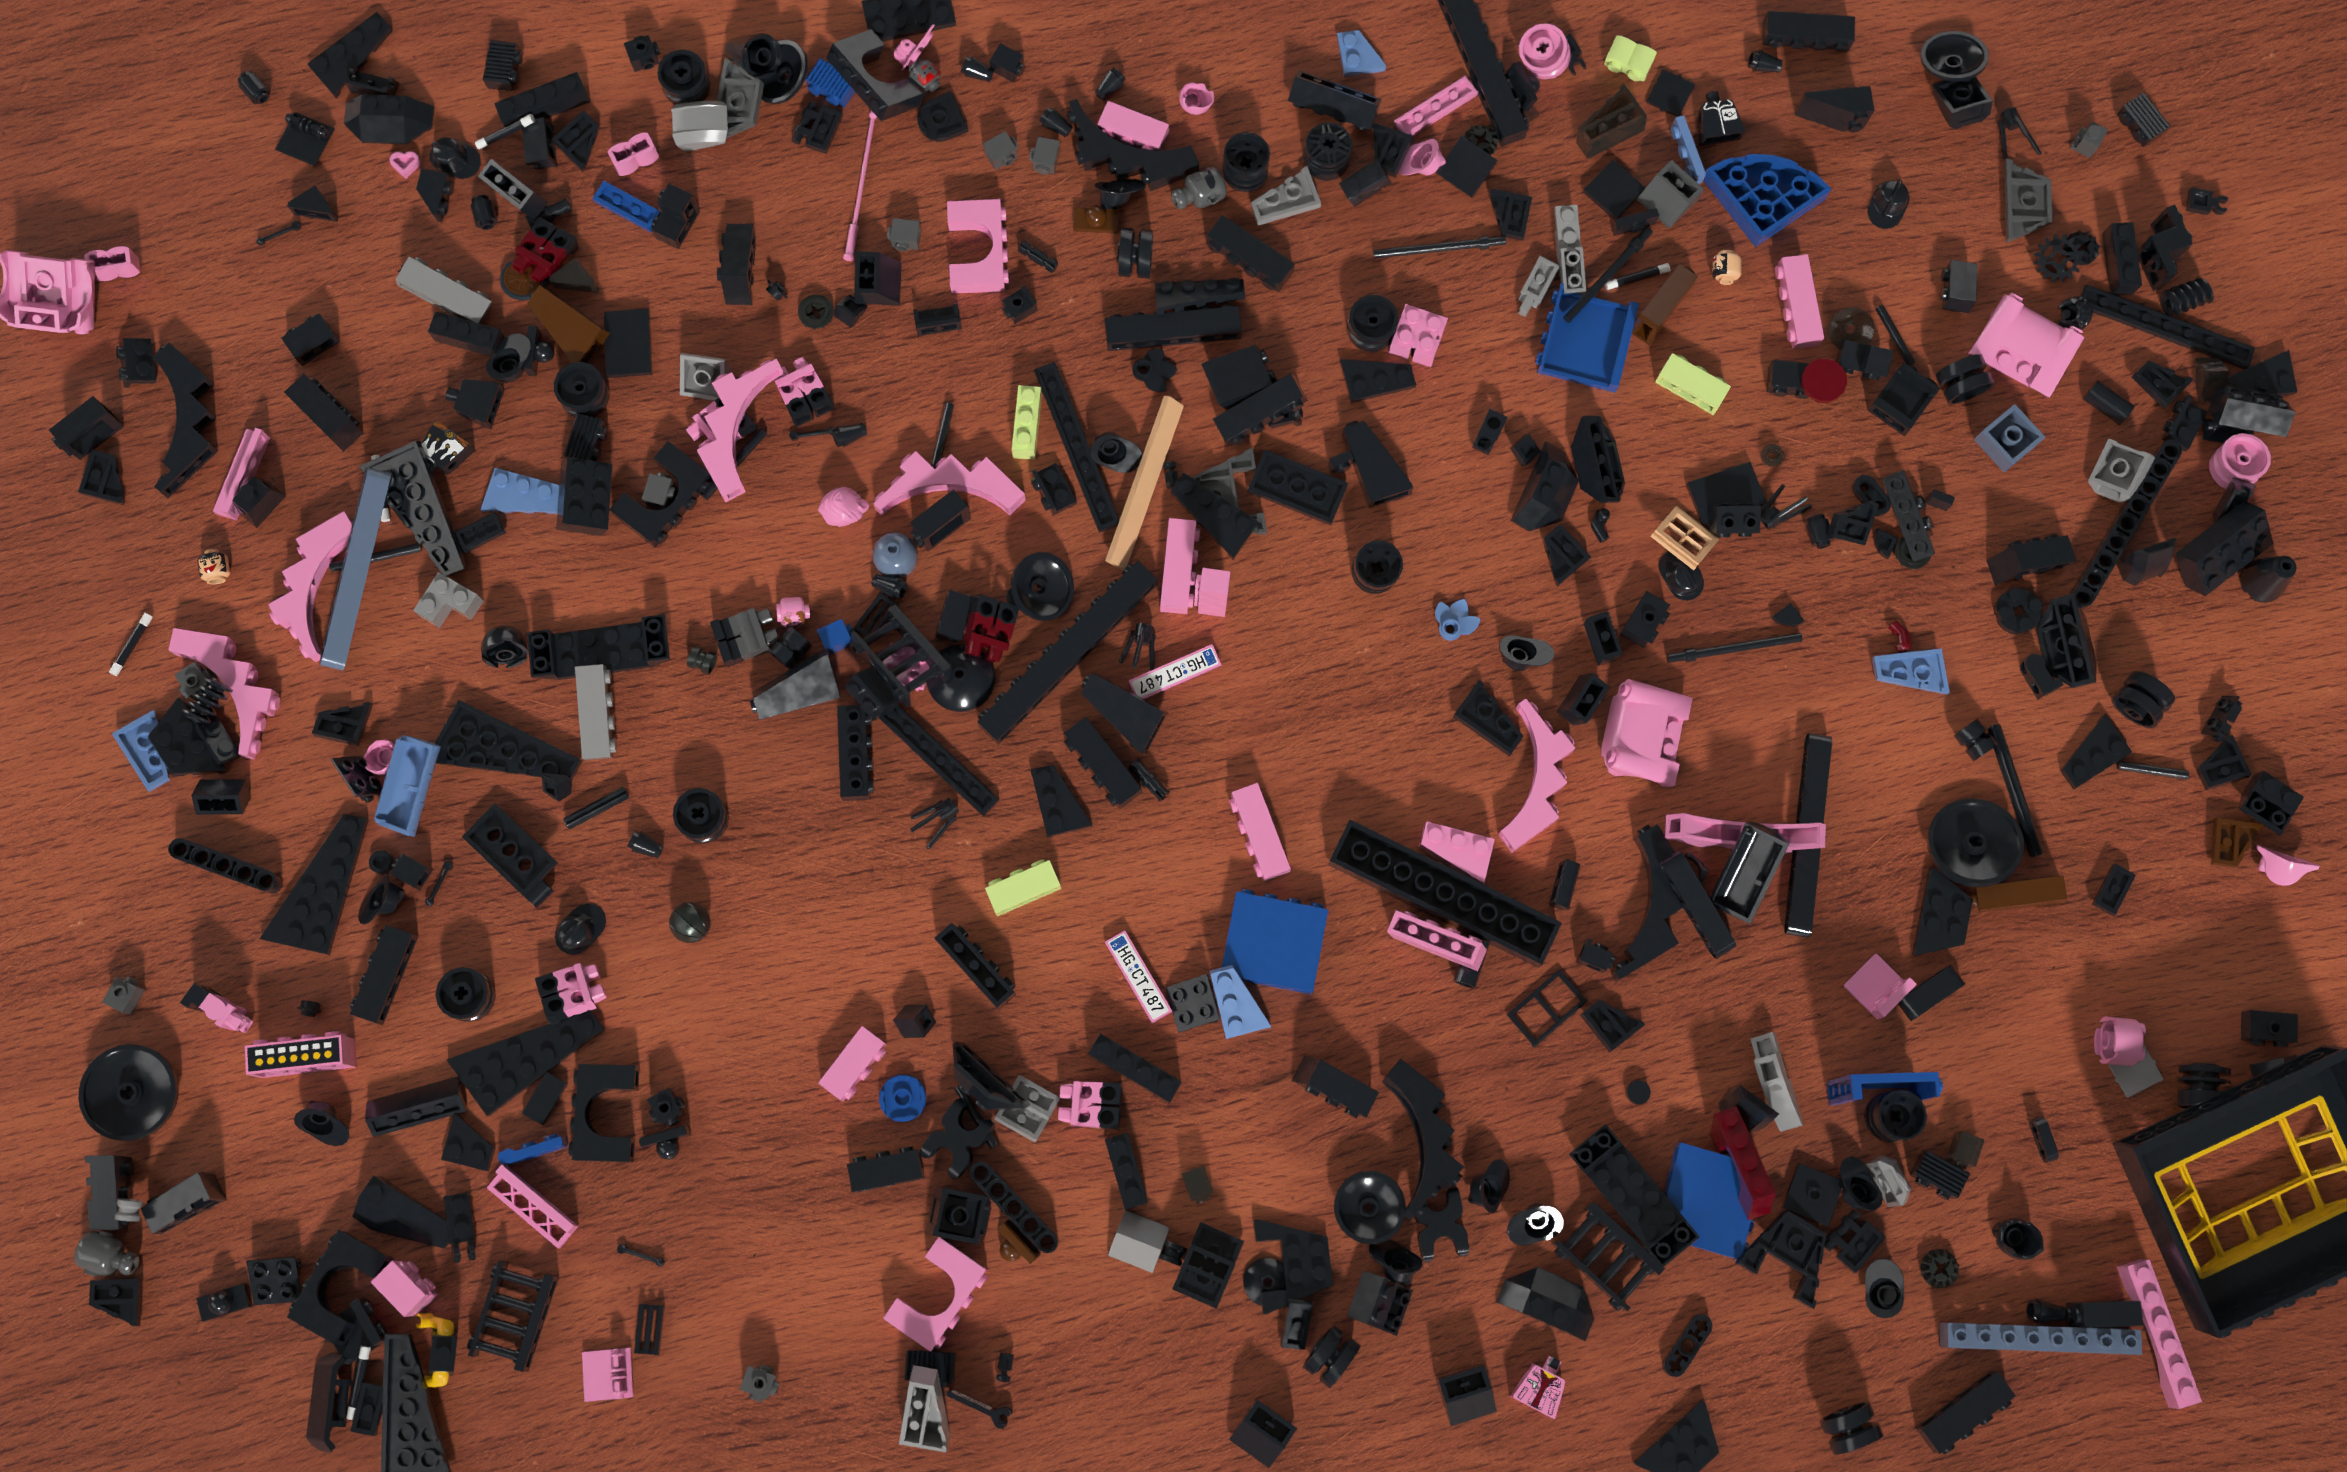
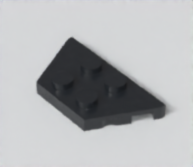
M177 698L148 735V740L172 777L185 776L187 774L204 775L203 773L208 772L225 773L226 768L223 764L217 765L205 743L196 732L192 720L182 713V709H188L181 698Z
M1935 868L1928 869L1912 952L1913 956L1965 944L1973 899Z
M1700 1400L1636 1458L1633 1463L1650 1472L1701 1471L1719 1454L1706 1403Z

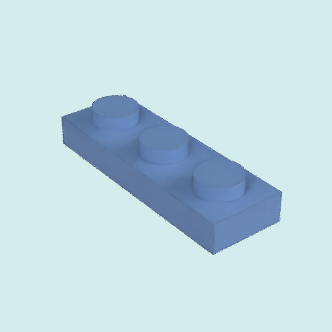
M1684 115L1676 117L1671 127V135L1674 140H1677L1679 157L1684 159L1686 165L1685 172L1698 184H1701L1706 175Z

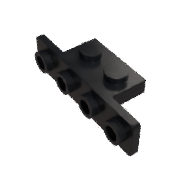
M1903 470L1883 478V483L1912 560L1917 562L1934 555L1935 550L1930 536L1934 535L1932 532L1934 524L1929 515L1926 516L1924 510L1926 503L1923 496L1912 491L1906 473Z

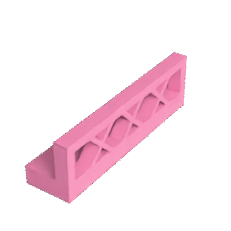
M255 428L254 431L246 429L213 509L215 514L237 521L239 513L232 500L240 491L241 486L247 484L256 475L270 441V437L261 429Z
M501 1165L496 1170L498 1175L488 1185L487 1189L560 1249L578 1228V1225L509 1166ZM503 1178L511 1185V1192L501 1193L495 1187ZM522 1194L528 1199L529 1208H519L516 1205L515 1195ZM533 1210H541L547 1216V1223L538 1224L535 1222ZM551 1225H558L566 1232L559 1241L552 1236Z

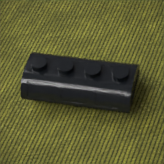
M1746 822L1710 896L1713 905L1751 924L1790 844L1788 838L1760 823Z

